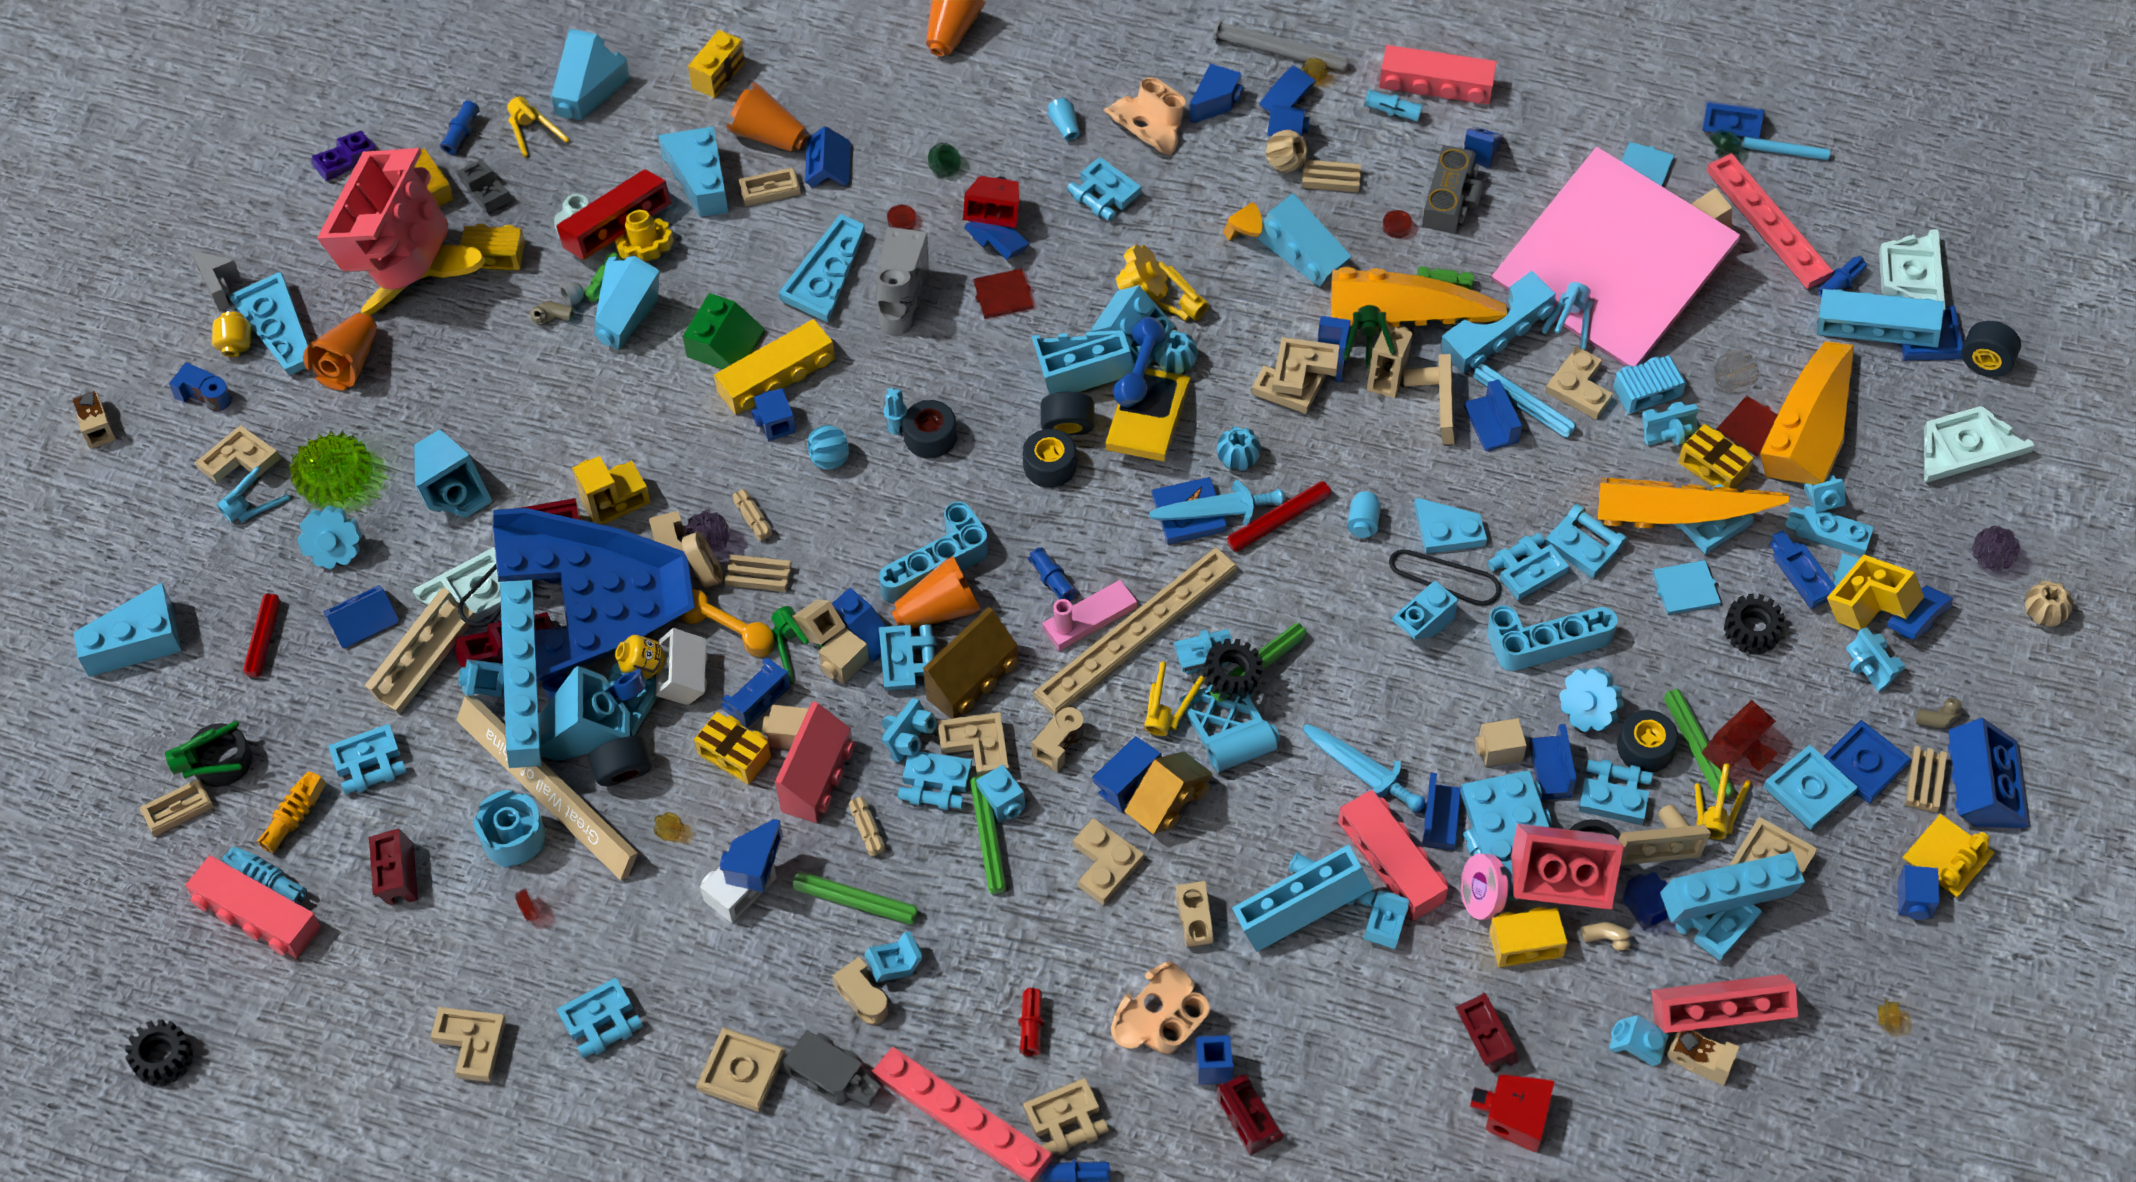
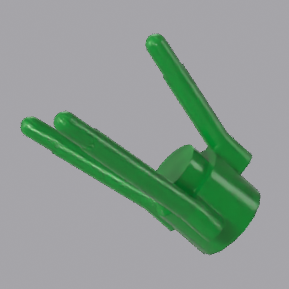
M784 606L772 614L771 621L775 626L772 632L776 639L783 668L788 671L790 684H793L794 679L783 637L792 639L798 636L805 645L809 643V640L792 617L796 614L794 609L790 606ZM825 644L816 645L821 649Z
M234 721L216 731L215 729H210L178 747L165 751L166 761L171 772L174 775L182 773L184 779L194 775L240 770L242 768L241 764L194 768V764L199 763L195 749L239 726V722Z

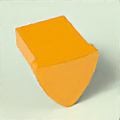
M1256 203L1248 204L1229 217L1222 232L1229 241L1241 233L1253 237L1260 236L1262 232V217Z

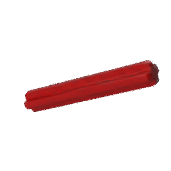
M1325 481L1316 483L1227 537L1229 547L1234 552L1240 551L1330 497L1331 488Z

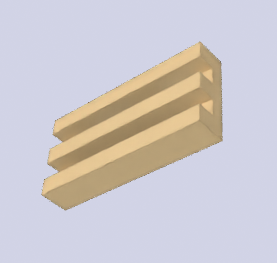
M1306 160L1304 162L1302 188L1359 193L1361 164Z
M794 167L739 179L745 207L801 195Z
M730 554V565L727 567V575L725 576L726 586L778 592L787 591L792 568L791 561ZM735 574L750 575L753 578L735 576ZM765 577L778 578V579H782V581L768 580V579H764V578H765Z
M1914 746L1904 806L1938 812L1947 752L1940 751L1937 754L1934 753V749L1928 748L1927 751H1923L1921 746ZM1919 759H1923L1925 764L1920 799L1914 800ZM1932 762H1937L1932 803H1928Z
M198 778L139 808L155 837L214 808ZM196 792H199L198 794H196V795H194V796H192V797H190V798H188V799H186V800H184V801H182V802L180 801V800L183 799V798H186V797H188V796H190V795H192V794H194V793H196ZM169 806L168 809L163 810V811H161V812H159V813H157V814L151 816V814H153V813H155V812H157V811H159V810H161V809H163V808Z

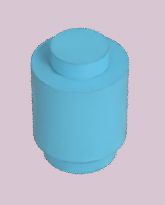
M1366 491L1359 492L1351 501L1347 529L1358 538L1373 536L1378 530L1381 504L1377 495Z

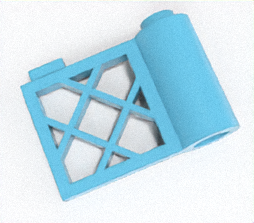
M1210 685L1197 692L1185 711L1186 716L1206 748L1209 760L1217 773L1277 750V743L1280 742V735L1274 724L1269 725L1266 720L1263 721L1249 698L1253 696V693L1251 695L1247 693L1244 699H1240L1238 694L1235 702L1226 699L1218 702L1210 694L1212 687ZM1187 695L1179 698L1180 705L1182 704ZM1202 701L1210 705L1206 713L1193 710L1191 704ZM1215 706L1231 709L1227 719L1212 715ZM1236 711L1249 714L1252 720L1240 723L1233 721ZM1208 722L1223 726L1221 732L1212 736L1207 735L1205 728Z

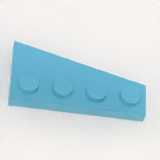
M840 213L778 292L779 300L828 323L865 234V224Z
M281 272L228 295L240 313L251 323V327L289 376L306 368L303 361V353L309 342L287 281Z

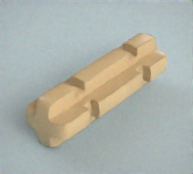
M741 489L739 492H735L733 494V502L741 510L740 513L749 527L754 530L753 533L759 541L770 538L772 536V528L764 520L765 517L756 503L751 500L748 491Z
M858 797L852 799L849 802L850 811L855 818V823L863 842L866 844L868 854L874 857L884 853L885 844L879 835V830L871 811L868 809L865 798Z

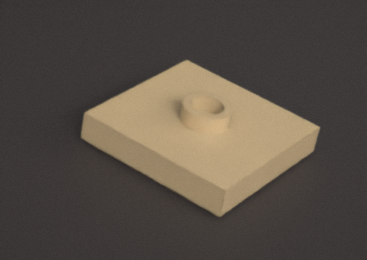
M723 1027L699 1078L696 1089L698 1092L760 1112L786 1054L785 1048Z

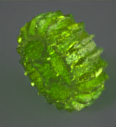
M330 430L328 436L325 437L318 432V437L314 441L307 438V446L298 445L299 454L292 455L293 463L289 465L290 479L297 493L301 497L304 496L308 503L315 501L319 507L325 502L329 506H333L338 501L344 505L345 499L349 497L355 500V493L364 492V484L370 483V474L373 473L372 459L362 441L358 442L354 435L347 437V434L343 431L335 436V433ZM329 465H332L333 473L330 472Z

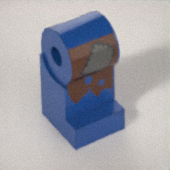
M185 362L169 382L174 398L184 403L191 397L205 403L208 409L215 412L226 409L231 403L230 393L222 378L190 363Z

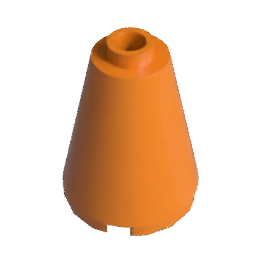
M931 0L926 46L929 48V51L939 57L950 55L984 8L986 0Z
M752 82L751 86L753 89L751 91L745 89L735 103L730 114L734 121L732 125L727 123V131L734 135L786 151L794 152L796 149L801 150L808 139V135L805 134L806 127L761 85Z
M355 313L305 348L303 353L305 367L308 371L312 368L317 374L315 379L319 383L338 391L354 386L378 331L374 319L367 314Z
M954 556L943 561L894 603L896 609L891 613L898 626L910 625L911 630H914L922 625H933L972 615L980 611L981 608Z

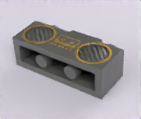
M1442 145L1424 208L1423 228L1456 234L1458 224H1464L1467 208L1476 209L1478 207L1484 184L1482 181L1476 180L1479 164L1475 163L1476 153L1474 151ZM1470 190L1469 196L1463 195L1464 191Z

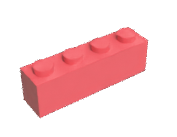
M1386 45L1379 88L1490 105L1497 61Z
M1371 789L1340 807L1339 825L1388 890L1410 900L1406 913L1412 921L1445 903L1448 883L1441 872H1435L1431 867L1426 852L1420 846H1415L1410 839L1408 829L1402 822L1395 820L1391 814L1390 806L1384 798H1379Z
M211 855L207 857L185 885L191 895V903L202 911L207 909L214 911L216 916L229 926H232L234 923L242 927V931L247 936L256 941L262 938L269 942L268 945L271 949L283 956L288 953L298 958L321 928L313 912Z
M1784 974L1652 990L1654 1023L1664 1033L1798 1017L1796 984Z

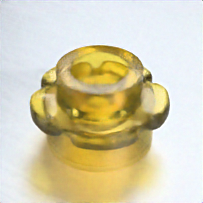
M1318 58L1307 59L1305 65L1301 67L1303 72L1316 80L1315 83L1325 80L1328 75L1327 64Z
M666 812L663 815H657L654 819L656 824L653 831L656 836L663 840L676 841L681 832L685 830L681 818L674 813Z
M1888 998L1885 999V1005H1878L1879 1025L1886 1026L1887 1032H1890V1029H1900L1899 1002H1889Z

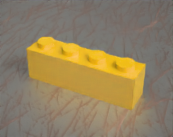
M812 319L714 374L717 393L735 415L744 410H749L755 406V396L761 395L766 391L783 389L794 382L801 381L811 372L827 366L835 359L833 341L819 324Z

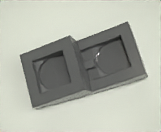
M482 159L457 171L462 183L486 213L512 201L509 191L496 180L493 170Z

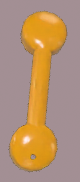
M692 589L695 608L679 616L683 622L695 624L708 617L741 634L743 646L750 655L765 657L773 651L774 635L770 627L761 622L747 624L710 605L706 594L701 590Z

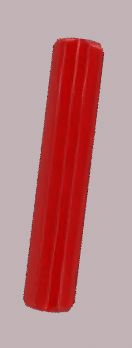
M266 593L262 597L243 671L248 677L257 678L262 674L281 603L277 594Z

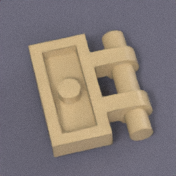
M1086 1078L1023 1103V1110L1036 1138L1047 1133L1050 1134L1052 1141L1040 1146L1051 1152L1052 1155L1057 1153L1059 1156L1069 1152V1148L1085 1141L1087 1144L1098 1140L1097 1136L1109 1132L1104 1119L1093 1124L1091 1123L1089 1116L1098 1113L1099 1106ZM1076 1121L1078 1122L1080 1129L1063 1135L1060 1128Z

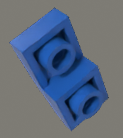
M1292 65L1263 97L1259 107L1269 114L1273 105L1294 107L1296 103L1302 101L1316 80Z
M972 221L964 226L966 231L982 247L992 244L1006 260L1024 252L1029 245L1011 227Z
M1926 585L1921 588L1924 598L1906 619L1893 615L1888 621L1887 627L1897 631L1905 638L1915 640L1931 630L1934 618L1951 609L1953 597Z

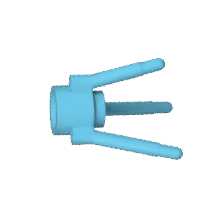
M1569 283L1566 293H1562L1557 306L1546 321L1542 333L1548 332L1563 307L1564 310L1555 328L1556 333H1560L1570 312L1579 313L1582 309L1583 319L1580 348L1586 350L1589 316L1593 301L1588 299L1591 290L1581 283Z
M255 467L230 494L216 505L231 523L236 519L244 523L250 517L288 501L290 495L286 494L246 511L245 508L249 506V503L241 494L258 478L256 475L260 472V467Z

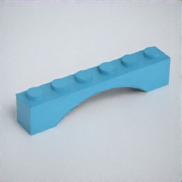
M532 580L500 582L508 767L541 766Z

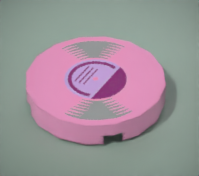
M1475 854L1470 857L1464 866L1461 876L1463 903L1467 912L1475 919L1491 920L1494 918L1496 913H1501L1508 896V880L1506 875H1502L1500 867H1503L1502 862L1493 854Z

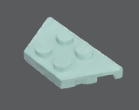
M1929 230L1928 236L1917 239L1914 235H1911L1899 241L1892 240L1882 243L1879 250L1882 294L1944 301V315L1945 300L1939 230Z
M1982 406L1926 422L1924 427V481L1928 483L2031 453L2035 445L2031 440L2027 439L2024 442L2011 433V426L2004 421L1996 419L1990 411Z
M494 547L414 588L415 598L429 605L441 588L444 587L460 603L461 599L496 564ZM497 569L463 605L477 616L473 622H478L495 613L501 606L500 582H498Z

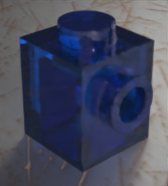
M1655 871L1645 876L1638 874L1631 878L1626 884L1622 898L1643 931L1669 919L1660 894L1668 883L1665 880H1661Z

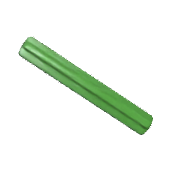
M1294 623L1259 650L1257 657H1262L1263 662L1261 666H1263V670L1305 639L1307 631L1300 623ZM1238 666L1228 675L1242 676L1244 675V669ZM1210 691L1211 696L1216 701L1222 702L1225 700L1220 698V691H1217L1215 694Z
M1679 689L1668 691L1665 694L1664 701L1717 798L1723 768L1682 692ZM1729 780L1727 782L1725 799L1730 798L1734 792Z
M982 776L973 777L970 781L988 891L990 894L1003 893L1006 890L993 808L977 787L976 780Z
M797 872L793 880V889L907 924H913L918 914L916 905L805 872Z

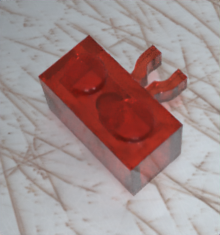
M1751 700L1717 731L1702 751V754L1721 771L1725 763L1730 765V771L1746 757L1752 767L1760 773L1778 754L1771 747L1761 743V740L1776 720Z

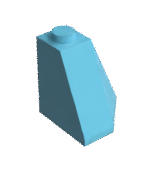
M570 29L551 95L555 115L563 118L583 120L629 81L630 73L627 58L618 51L615 54L603 45L605 40L597 34Z
M628 256L623 261H620L618 257H609L606 261L595 317L594 336L606 346L611 345L617 350L623 346L658 302L660 271L636 256Z
M439 429L414 444L415 485L429 510L437 512L446 511L458 516L469 517L493 502L470 455Z
M580 666L574 668L539 715L541 756L558 762L591 753L595 748L604 743L630 736V712L623 702L618 705L608 690L611 685L604 675Z

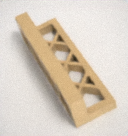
M444 587L441 588L364 685L377 701L399 715L454 647L457 637H461L470 626L461 619L458 613L459 602L456 601L449 590ZM463 606L464 615L469 620L474 621L477 617L475 613Z

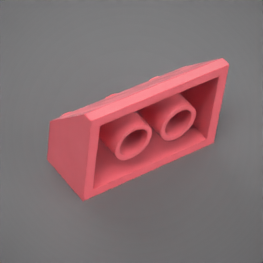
M811 702L775 780L781 812L814 823L818 822L821 813L828 811L831 803L830 793L833 786L837 787L840 784L843 776L842 766L846 759H851L855 749V742L852 741L850 727L817 702Z
M1517 823L1511 854L1514 897L1612 910L1624 845L1613 835Z

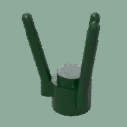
M1366 305L1353 313V323L1343 355L1344 360L1349 359L1358 329L1362 335L1366 336L1367 369H1370L1372 336L1378 334L1381 328L1390 354L1394 355L1396 353L1386 322V312H1381L1377 306Z

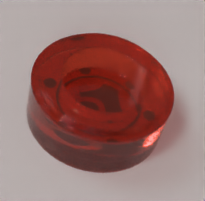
M904 204L893 206L887 213L888 226L912 230L916 224L915 211L910 206Z
M1389 211L1383 218V231L1391 238H1404L1411 231L1412 219L1405 211Z
M524 888L516 892L515 899L526 921L532 922L540 918V913L528 889Z

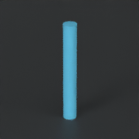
M1744 137L1743 148L1821 160H1829L1830 149L1749 137Z

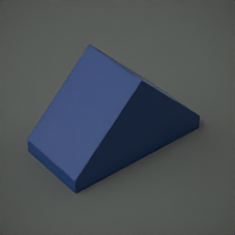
M1480 127L1469 128L1466 132L1464 149L1474 151L1476 153L1475 163L1489 169L1504 135Z

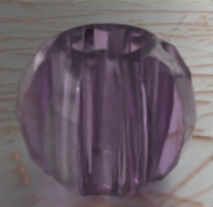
M703 510L701 514L691 516L688 519V524L685 526V536L701 532L713 553L721 552L726 547L727 541L730 538V527L726 523L725 518L718 512L711 513L710 510Z
M1998 525L1984 528L1977 534L1975 542L1972 544L1973 557L1978 559V564L1982 568H1989L1996 572L2002 569H2009L2018 560L2020 542L2014 537L2015 533L2010 529H2003Z

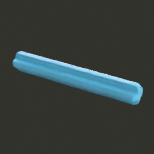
M1481 363L1475 369L1473 377L1488 386V382L1499 379L1510 402L1562 436L1568 438L1574 432L1576 427L1574 421L1486 364Z

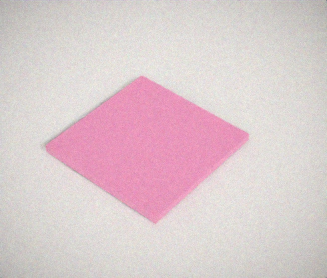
M1596 146L1492 274L1491 278L1493 282L1509 291L1511 285L1530 271H1533L1555 293L1554 309L1562 293H1566L1569 283L1577 282L1586 285L1591 290L1588 299L1593 301L1589 316L1587 342L1622 365H1632L1634 367L1635 365L1639 366L1738 243L1740 234ZM1564 307L1555 320L1557 323L1564 310ZM1581 309L1579 313L1570 312L1563 326L1580 338L1583 310Z

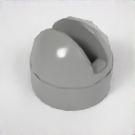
M568 282L560 285V293L564 303L571 307L582 301L584 289L579 283Z

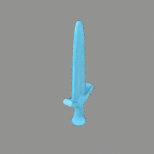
M1237 479L1231 489L1234 493L1162 506L1150 511L1149 517L1154 520H1185L1245 514L1242 524L1248 525L1254 507L1270 504L1279 506L1285 503L1286 495L1283 490L1276 489L1271 493L1252 496L1248 488Z
M1309 724L1303 726V732L1312 742L1372 787V790L1379 798L1391 792L1396 798L1406 803L1411 812L1416 813L1422 810L1425 805V798L1422 795L1413 794L1397 783L1400 775L1401 761H1394L1393 771H1390L1320 728Z

